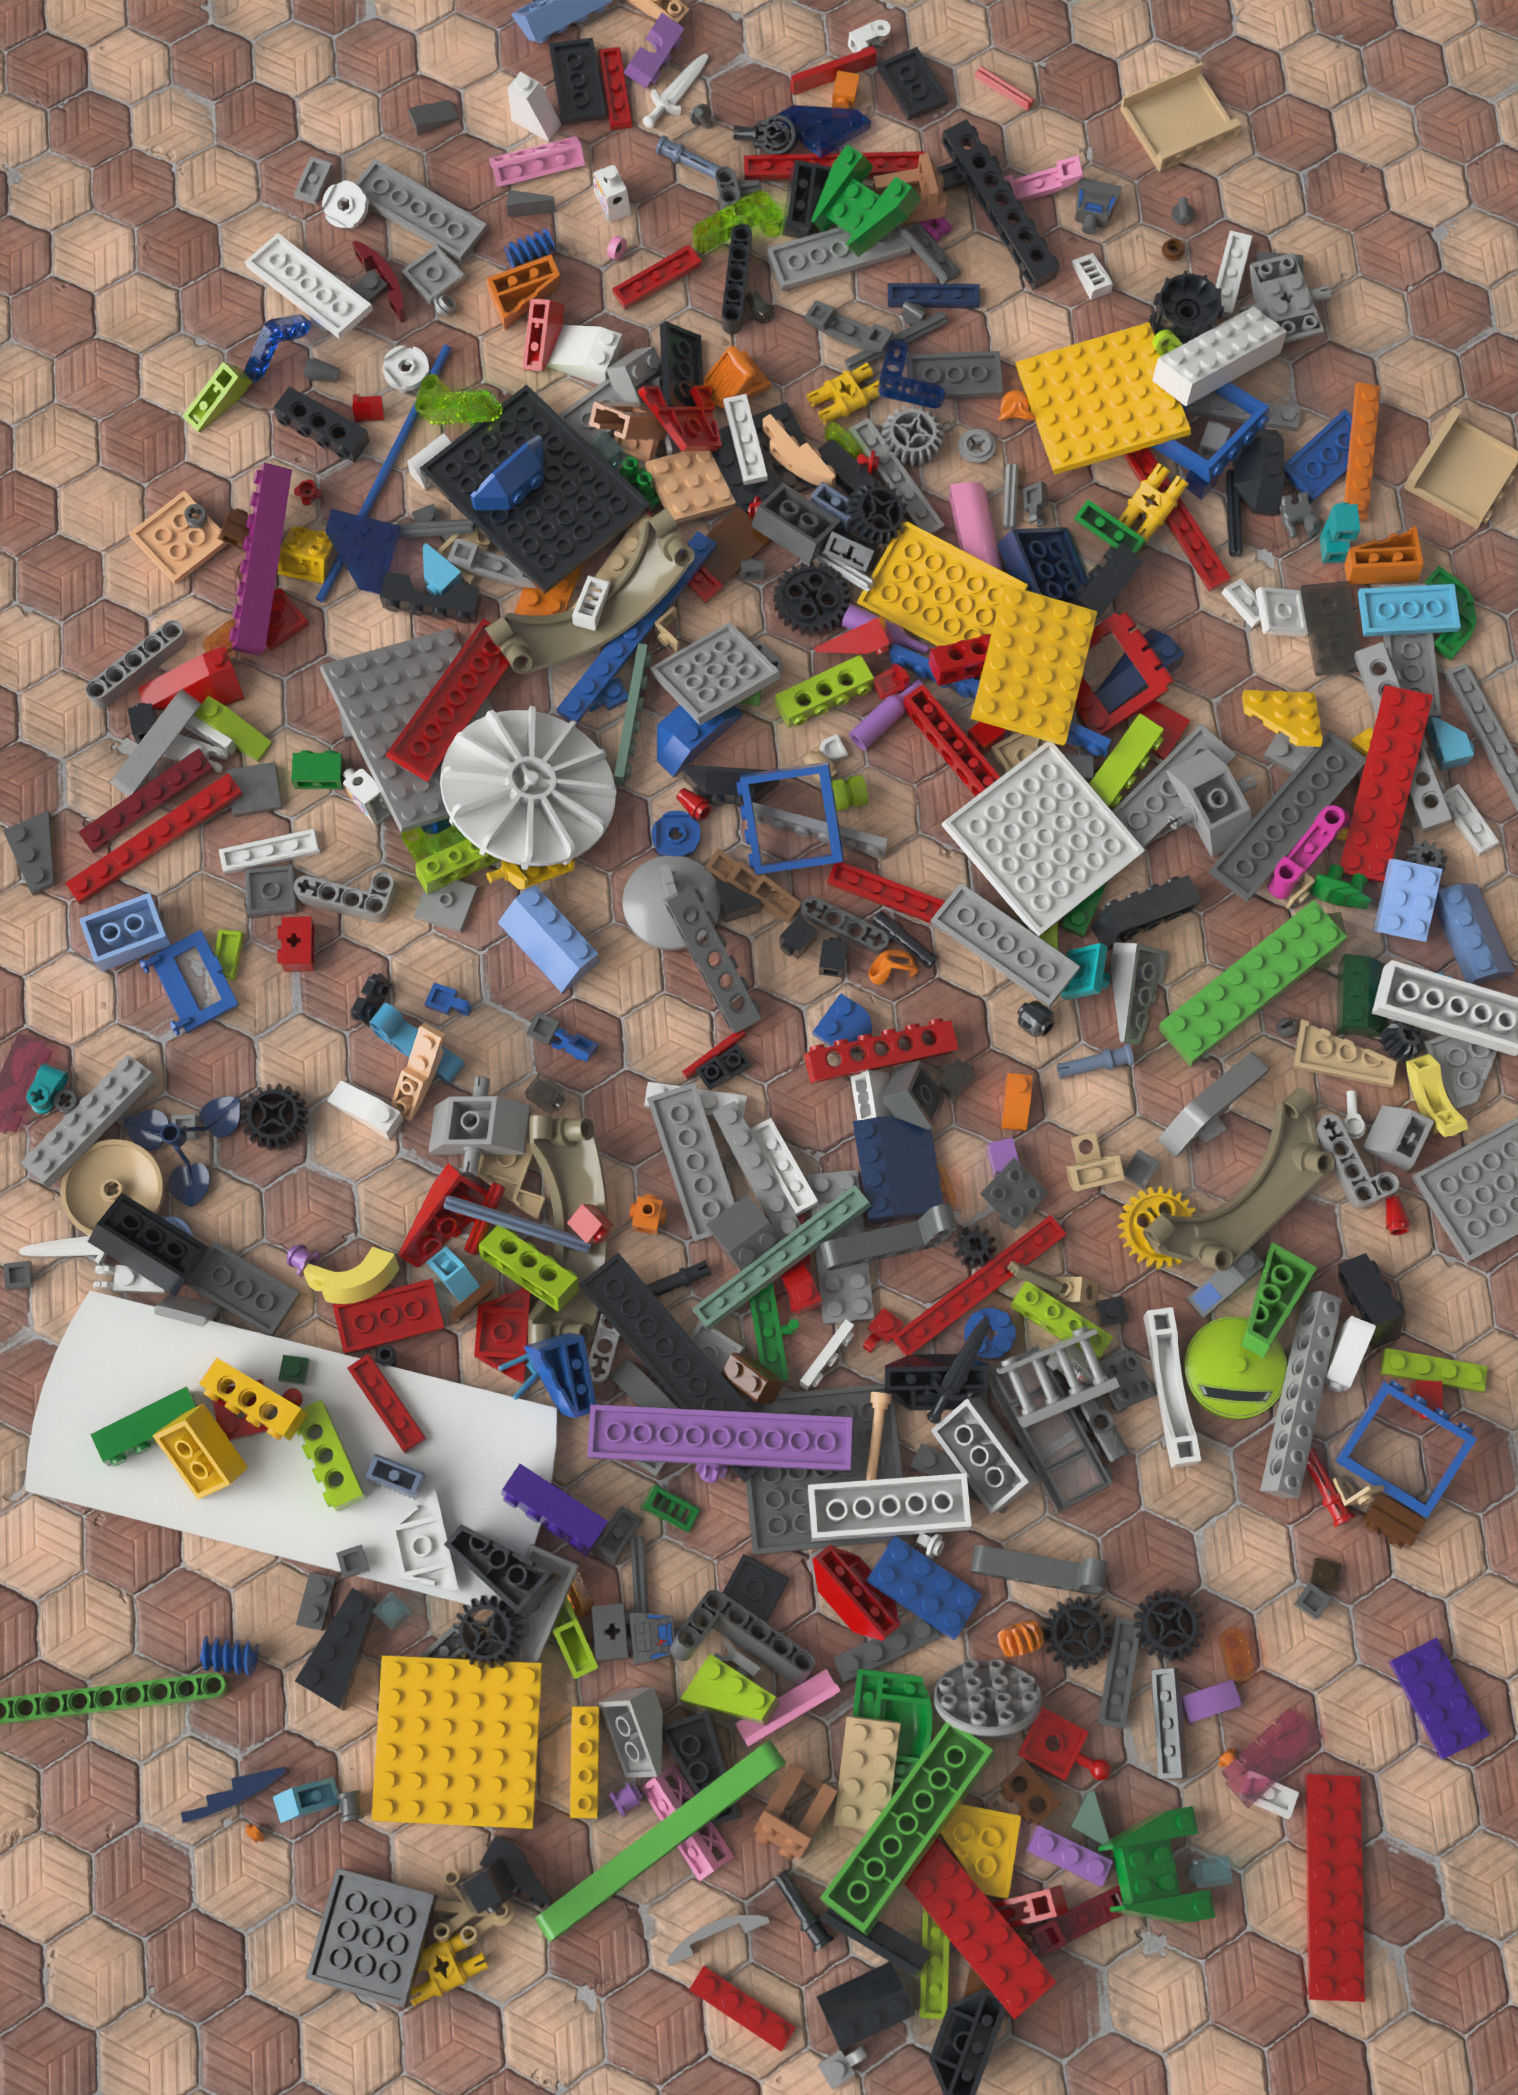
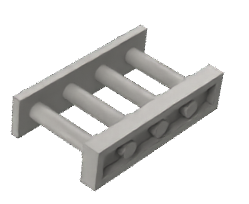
M1087 1326L1072 1331V1337L1020 1359H1016V1356L1001 1361L1002 1366L996 1368L999 1374L1008 1372L1023 1407L1021 1410L1022 1415L1016 1417L1020 1427L1025 1428L1120 1387L1116 1377L1108 1378L1107 1374H1103L1088 1337L1098 1334L1096 1329H1087ZM1077 1342L1080 1343L1094 1377L1092 1380L1093 1384L1085 1388L1083 1384L1080 1385L1065 1347ZM1056 1352L1070 1386L1068 1390L1070 1394L1060 1398L1059 1394L1056 1395L1041 1357ZM1032 1362L1047 1398L1045 1400L1046 1404L1038 1408L1032 1404L1018 1371V1367Z

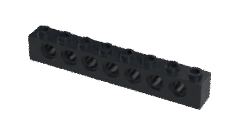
M966 119L944 130L941 140L942 145L1032 290L1056 279L1060 267L1057 258L1050 254L1046 240L1037 233L1034 221L1027 217L1024 205L1021 200H1017L1014 196L1013 188L1009 181L1004 180L1001 168L998 163H994L991 159L987 145L981 143L975 126H971ZM968 146L971 150H966L963 147ZM974 165H981L983 168H976ZM991 183L994 187H989L986 184ZM997 202H1004L1006 205L1002 206ZM1014 220L1018 224H1011L1009 221ZM1020 239H1027L1029 243H1024ZM1033 257H1037V258H1039L1041 261H1040V262H1036V261H1034L1032 258H1033Z

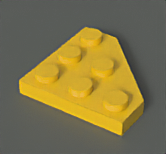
M1243 690L1242 702L1245 714L1250 717L1257 716L1263 720L1264 726L1277 734L1280 732L1290 737L1289 741L1296 746L1321 747L1323 738L1315 693Z
M961 1804L940 1833L983 1894L1009 1899L1021 1816Z

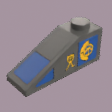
M1249 1248L1229 1269L1215 1272L1190 1294L1186 1300L1203 1319L1263 1268L1264 1264Z

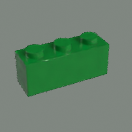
M1089 499L1086 500L1074 517L1075 523L1109 547L1122 543L1138 556L1147 544L1146 539Z

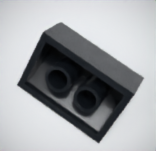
M887 1962L816 1996L840 2051L915 2015L891 1962Z

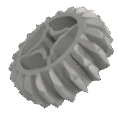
M914 404L909 410L903 406L901 412L895 409L893 416L888 415L887 421L883 424L881 436L884 440L882 442L883 444H888L887 451L890 452L892 450L894 453L893 457L901 459L902 465L910 462L911 467H913L915 462H918L922 466L924 460L930 463L932 456L937 457L939 449L943 447V425L939 423L938 416L932 417L933 413L931 410L924 412L923 406L919 410L915 409Z

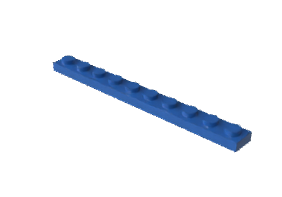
M699 531L694 534L688 544L693 549L695 557L681 578L650 612L607 644L557 707L558 714L569 721L573 719L577 722V726L592 707L595 700L599 698L636 651L638 643L641 644L654 628V623L666 613L717 548L716 542Z
M893 643L889 650L890 662L892 664L896 663L903 669L912 671L919 678H928L937 684L928 664L929 658ZM969 678L940 687H948L955 690L962 697L975 699L980 681ZM1071 722L1067 743L1086 748L1089 753L1096 756L1106 757L1111 747L1110 738Z

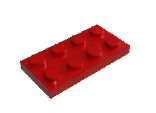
M433 1279L382 1291L356 1303L332 1304L344 1355L445 1329Z

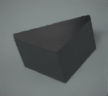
M717 879L716 889L726 922L760 912L762 900Z

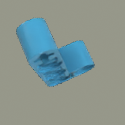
M384 1003L369 1022L371 1029L379 1038L410 1058L418 1029L405 1021L398 1010ZM442 1046L441 1049L444 1050L435 1076L451 1084L465 1066V1062Z

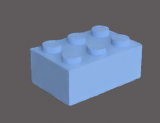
M1389 859L1373 931L1426 942L1443 869Z
M150 893L79 919L94 963L101 972L171 946L157 905Z

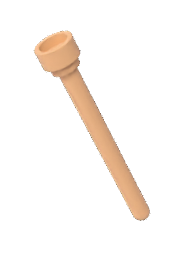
M871 1392L870 1402H873L872 1408L875 1409L866 1481L876 1480L884 1413L885 1409L888 1410V1405H891L892 1394Z

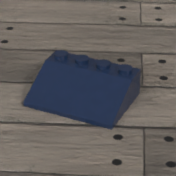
M1067 527L1012 529L997 544L1008 574L1027 584L1028 588L1026 591L1074 604L1072 601L1076 596L1074 594L1075 590L1080 584L1085 583L1088 578Z
M894 1116L853 1121L864 1195L871 1204V1207L867 1209L870 1225L922 1217L930 1208L944 1204L931 1129L927 1130Z

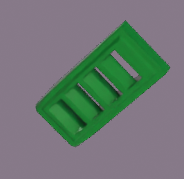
M657 1485L650 1487L640 1507L641 1510L687 1533L690 1532L701 1510ZM656 1495H659L661 1497L654 1508L651 1505ZM666 1500H669L670 1503L665 1513H663L661 1509ZM677 1504L680 1507L675 1517L672 1518L671 1514ZM685 1509H687L689 1513L684 1523H682L680 1519Z

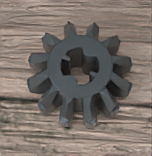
M1425 840L1422 841L1421 845L1418 843L1413 844L1412 850H1408L1406 853L1408 858L1406 862L1443 869L1442 873H1444L1446 870L1444 864L1448 861V857L1442 856L1444 848L1438 850L1435 848L1436 842L1429 846Z

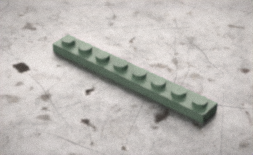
M853 1185L701 1301L692 1310L709 1331L818 1248L820 1244L827 1241L870 1208V1202Z

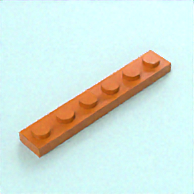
M1358 382L1355 385L1344 502L1357 504L1359 521L1365 522L1368 520L1381 386Z

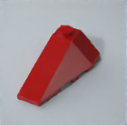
M225 646L203 653L138 688L143 703H151L154 710H165L181 689L199 701L201 705L208 696L224 706L245 699Z

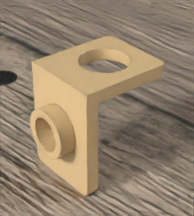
M673 606L654 623V629L659 642L665 647L669 646L676 653L680 651L679 641L665 629L677 618V609Z
M1305 873L1299 881L1303 888L1286 905L1288 910L1297 901L1301 904L1310 896L1309 890L1315 880L1308 873Z
M1055 1277L1063 1287L1059 1294L1052 1292L1053 1298L1061 1303H1080L1090 1308H1096L1097 1283L1084 1277ZM1088 1286L1091 1289L1090 1300H1088L1086 1297V1289Z
M1335 1477L1333 1479L1335 1487L1342 1497L1344 1506L1367 1505L1374 1501L1373 1496L1384 1490L1383 1485L1368 1486L1358 1492L1351 1477ZM1342 1483L1349 1487L1351 1495L1344 1491Z

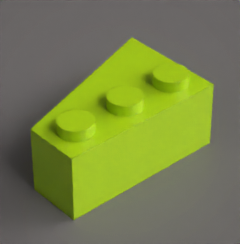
M709 1654L680 1699L685 1705L707 1709L762 1725L767 1724L780 1704L774 1695L711 1654Z

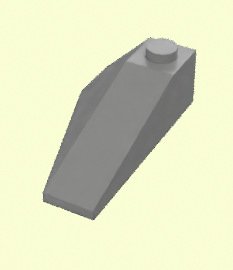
M1114 943L1111 955V974L1120 1042L1140 1045L1149 1021L1147 1012L1150 1004H1155L1157 998L1154 994L1158 983L1163 982L1168 951L1138 943Z

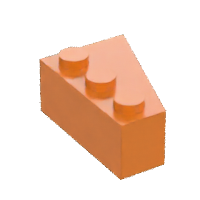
M552 255L487 277V290L504 330L529 311L531 299H544L560 286V274Z
M1417 526L1411 527L1409 531L1401 534H1390L1389 538L1380 541L1375 539L1349 548L1344 564L1347 585L1417 582L1424 566Z

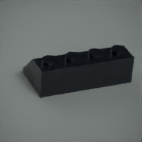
M123 1193L118 1196L96 1223L88 1240V1243L175 1297L188 1281L209 1248Z

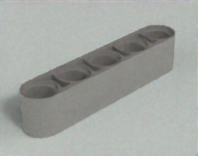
M175 620L165 622L92 679L86 686V693L93 706L99 709L108 707L181 650L187 643V636L181 623ZM173 633H179L176 637H170ZM160 647L157 652H151L152 649ZM142 662L139 666L132 667L134 663ZM123 677L120 681L114 682L115 678ZM97 692H104L101 696L95 697Z
M181 689L115 774L110 784L127 797L132 795L201 706V703Z

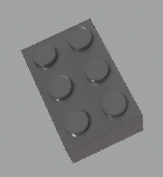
M782 483L758 506L751 527L810 564L824 551L831 532L839 528L841 520Z

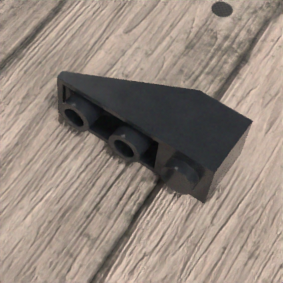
M495 1835L479 1865L483 1867L501 1856L517 1884L512 1891L520 1894L521 1890L531 1896L528 1901L542 1909L544 1905L550 1907L553 1902L522 1850L500 1836Z

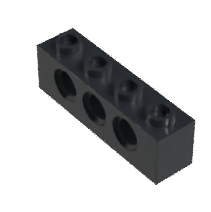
M290 386L273 407L276 419L281 425L294 428L304 438L310 437L320 447L333 450L343 460L349 459L355 463L370 442L365 428ZM299 414H305L302 417H297ZM318 425H324L321 428H316ZM338 436H344L341 439H336Z

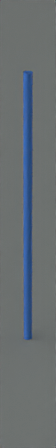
M443 345L316 597V600L319 602H325L360 533L361 527L364 525L452 350L450 346Z

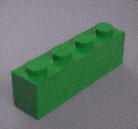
M186 1386L90 1435L102 1462L107 1466L112 1465V1467L126 1462V1457L134 1453L139 1455L150 1450V1445L156 1443L153 1437L156 1432L185 1412L197 1407L198 1404L192 1391Z

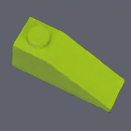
M223 362L184 413L183 417L196 431H202L237 402L253 381L238 366Z
M209 696L194 714L199 720L232 739L237 750L257 762L260 761L272 745L268 738L229 708Z

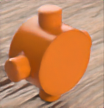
M1234 1748L1226 1749L1218 1758L1220 1761L1218 1765L1220 1767H1227L1236 1758V1750Z
M254 1823L246 1825L245 1828L247 1830L245 1832L254 1842L260 1841L262 1843L265 1840L263 1837L265 1834Z

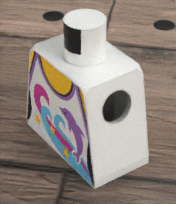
M611 165L593 173V190L609 222L612 223L630 216L628 191L616 166ZM617 197V204H613V200Z
M350 768L342 774L343 785L349 797L374 826L391 814L376 782L363 769L355 772Z

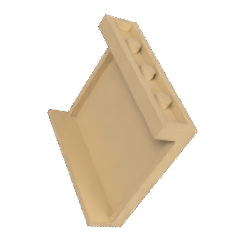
M1202 62L1189 65L1184 70L1175 74H1168L1164 79L1150 82L1145 87L1136 91L1132 90L1123 96L1120 110L1159 172L1238 138L1241 123L1238 118L1231 120L1201 74Z
M1453 406L1408 477L1404 489L1478 529L1482 521L1487 523L1491 517L1493 510L1490 508L1493 503L1498 505L1505 493L1501 491L1503 487L1509 488L1516 475L1513 474L1515 468L1518 469V451L1459 419L1461 410Z

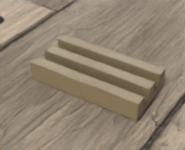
M1014 1260L1010 1262L1007 1268L1014 1276L1057 1294L1060 1293L1063 1287L1055 1277Z

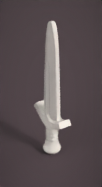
M702 54L695 59L660 96H658L656 89L651 90V98L656 108L650 115L644 117L643 123L646 127H655L657 119L663 112L680 115L681 106L675 105L704 68L708 60L707 54Z
M90 1236L42 1242L25 1246L19 1250L21 1255L29 1257L98 1255L95 1262L100 1266L108 1255L88 1243Z

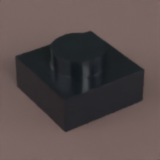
M1122 1296L1097 1301L1096 1304L1102 1328L1128 1322Z

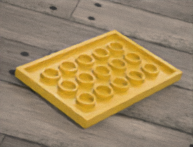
M901 522L904 528L903 534H901L902 531L897 529L898 537L892 538L871 576L874 579L875 587L870 592L863 590L856 602L857 605L902 626L904 630L936 647L977 638L984 634H992L1005 584L1027 590L1028 585L909 522Z
M1005 584L970 719L1064 746L1067 741L1098 611Z

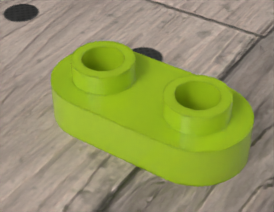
M1171 330L1160 331L1155 335L1152 342L1153 347L1161 357L1183 345Z

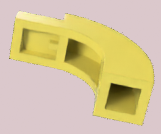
M1430 1054L1406 1061L1410 1086L1420 1113L1434 1121L1431 1131L1434 1134L1441 1133L1444 1137L1468 1130L1467 1121L1456 1111L1447 1097L1442 1082L1440 1064Z
M372 1247L362 1263L351 1270L333 1272L308 1263L303 1272L309 1287L315 1291H322L326 1302L350 1304L366 1300L382 1291L393 1280L399 1270L395 1254Z

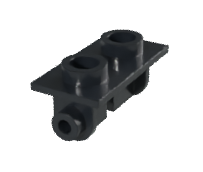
M373 973L371 977L368 976L361 990V993L366 995V998L358 997L350 1010V1017L356 1021L360 1019L368 1027H370L369 1022L380 1009L392 986L381 973L378 975Z

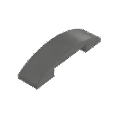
M817 300L814 301L804 316L806 322L827 336L846 345L866 351L882 352L894 335V331L875 323L872 327L839 315L836 313L835 307Z
M629 1359L609 1375V1378L639 1407L678 1409Z

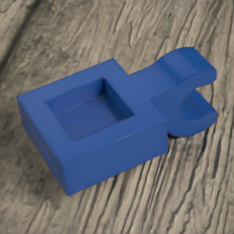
M619 677L612 680L599 698L595 700L589 709L590 712L604 705L609 711L628 702L629 695Z
M433 983L424 1004L426 1008L449 1015L451 1009L460 1014L469 1016L472 1009L470 1002L456 998L458 995L457 990L437 983Z
M559 1028L554 1034L560 1037L562 1041L555 1038L551 1043L553 1048L558 1050L566 1048L565 1052L585 1062L596 1053L599 1046L598 1043L578 1033L573 1036L562 1028Z

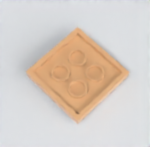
M711 451L680 452L645 462L644 468L646 472L652 475L654 488L664 509H668L677 524L735 508L736 501Z
M185 491L181 492L129 533L133 541L174 585H177L228 545V543L217 539L221 529L208 515L207 523L201 528H192L187 524L184 516L185 510L189 505L197 503ZM196 513L192 514V517L196 520L200 518Z

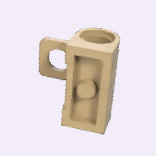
M1091 1132L1072 1137L1071 1142L1076 1164L1066 1166V1173L1073 1191L1125 1180L1120 1156L1113 1154L1102 1158L1095 1133ZM1087 1139L1091 1141L1093 1148L1090 1153L1083 1154L1079 1150V1144L1082 1140Z

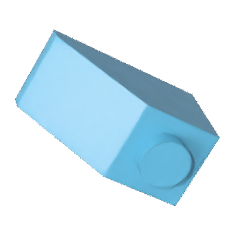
M425 543L423 545L425 588L431 596H441L449 592L456 583H463L462 574L459 569Z
M1437 717L1430 719L1426 730L1440 771L1467 765L1475 752L1472 741L1468 740L1467 734Z
M447 1246L426 1261L459 1302H462L480 1287L466 1266Z
M334 1777L297 1786L273 1796L280 1823L301 1818L340 1804V1801L336 1799V1795L339 1793Z

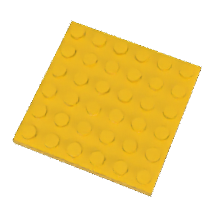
M1149 322L1015 362L1054 475L1191 435V428L1180 401L1152 381L1158 358L1161 356L1153 347L1152 342L1155 336Z
M382 1655L371 1821L533 1829L543 1663L505 1661V1664L500 1666L497 1661H494L495 1667L490 1669L487 1660H485L484 1668H479L478 1660H475V1663L471 1665L469 1664V1659Z

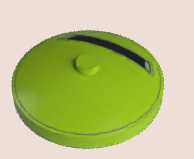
M1224 1317L1206 1324L1191 1339L1183 1360L1185 1383L1195 1401L1209 1413L1229 1420L1253 1418L1269 1409L1282 1393L1287 1371L1285 1353L1277 1338L1264 1359L1241 1346L1248 1321L1247 1318Z

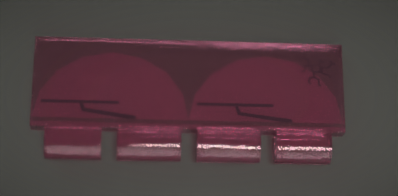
M19 1033L0 1072V1133L6 1134L7 1130L17 1132L23 1116L16 1113V1110L26 1112L29 1105L26 1099L28 1091L26 1088L31 1087L39 1069L36 1067L37 1064L40 1066L43 1063L47 1064L53 1050L45 1047V1042Z
M1288 1708L1275 1720L1281 1731L1274 1724H1271L1257 1737L1258 1742L1263 1748L1253 1741L1238 1756L1245 1764L1244 1766L1237 1759H1234L1222 1771V1774L1228 1780L1225 1784L1247 1808L1256 1802L1323 1737L1301 1713L1296 1715Z

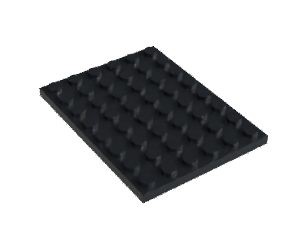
M527 384L420 467L421 474L467 519H470L474 526L543 594H546L652 509L651 503ZM537 435L541 436L544 447V480L537 489H532L520 504H516L510 510L476 511L473 508L470 495L475 490H478L481 483L522 445Z

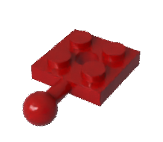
M262 1379L255 1380V1381H257L258 1383H260V1384H262L263 1386H265V1385H264V1380H262ZM236 1385L229 1386L226 1389V1394L232 1393ZM296 1388L286 1390L283 1396H281L298 1407L303 1402V1395ZM257 1397L250 1398L247 1406H253L256 1403ZM223 1400L213 1401L216 1422L230 1441L268 1431V1428L262 1424L257 1428L246 1421L247 1415L243 1418H238L236 1414L224 1407L226 1402Z
M1041 1707L1040 1714L1031 1724L1017 1756L1063 1781H1066L1074 1762L1089 1769L1092 1777L1099 1781L1106 1780L1111 1774V1766L1108 1761L1104 1759L1093 1760L1080 1753L1089 1733L1088 1731ZM1049 1736H1055L1060 1741V1747L1055 1752L1049 1751L1046 1748L1045 1741Z

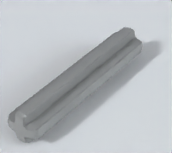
M1011 463L1006 465L1003 528L1006 530H1012L1016 525L1019 466Z
M823 552L818 555L819 563H823V566L827 568L832 566L833 572H840V576L863 590L870 592L875 587L874 579L858 569Z

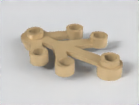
M448 1870L444 1874L445 1886L452 1889L461 1902L437 1900L435 1912L458 1914L446 1924L439 1923L434 1927V1937L438 1942H446L452 1933L475 1916L485 1918L474 1927L466 1926L461 1930V1940L465 1945H473L479 1936L494 1925L504 1927L512 1922L515 1910L510 1901H506L500 1907L506 1910L500 1916L496 1914L497 1910L490 1914L486 1910L480 1914L470 1913L455 1886V1883L460 1881L459 1873L456 1870ZM450 1876L457 1877L453 1883L447 1882V1879ZM441 1929L447 1930L444 1936H438L437 1933ZM466 1933H474L473 1938L469 1940L464 1938Z

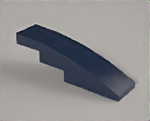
M280 1767L231 1778L232 1790L206 1795L208 1806L181 1812L182 1823L189 1824L210 1818L244 1804L265 1792L288 1775L289 1768Z

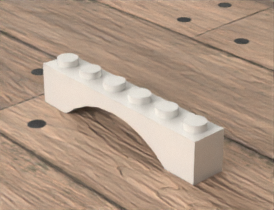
M1173 1307L1148 1310L1143 1319L1170 1466L1172 1469L1197 1465L1201 1461V1456L1183 1385L1178 1348V1332Z

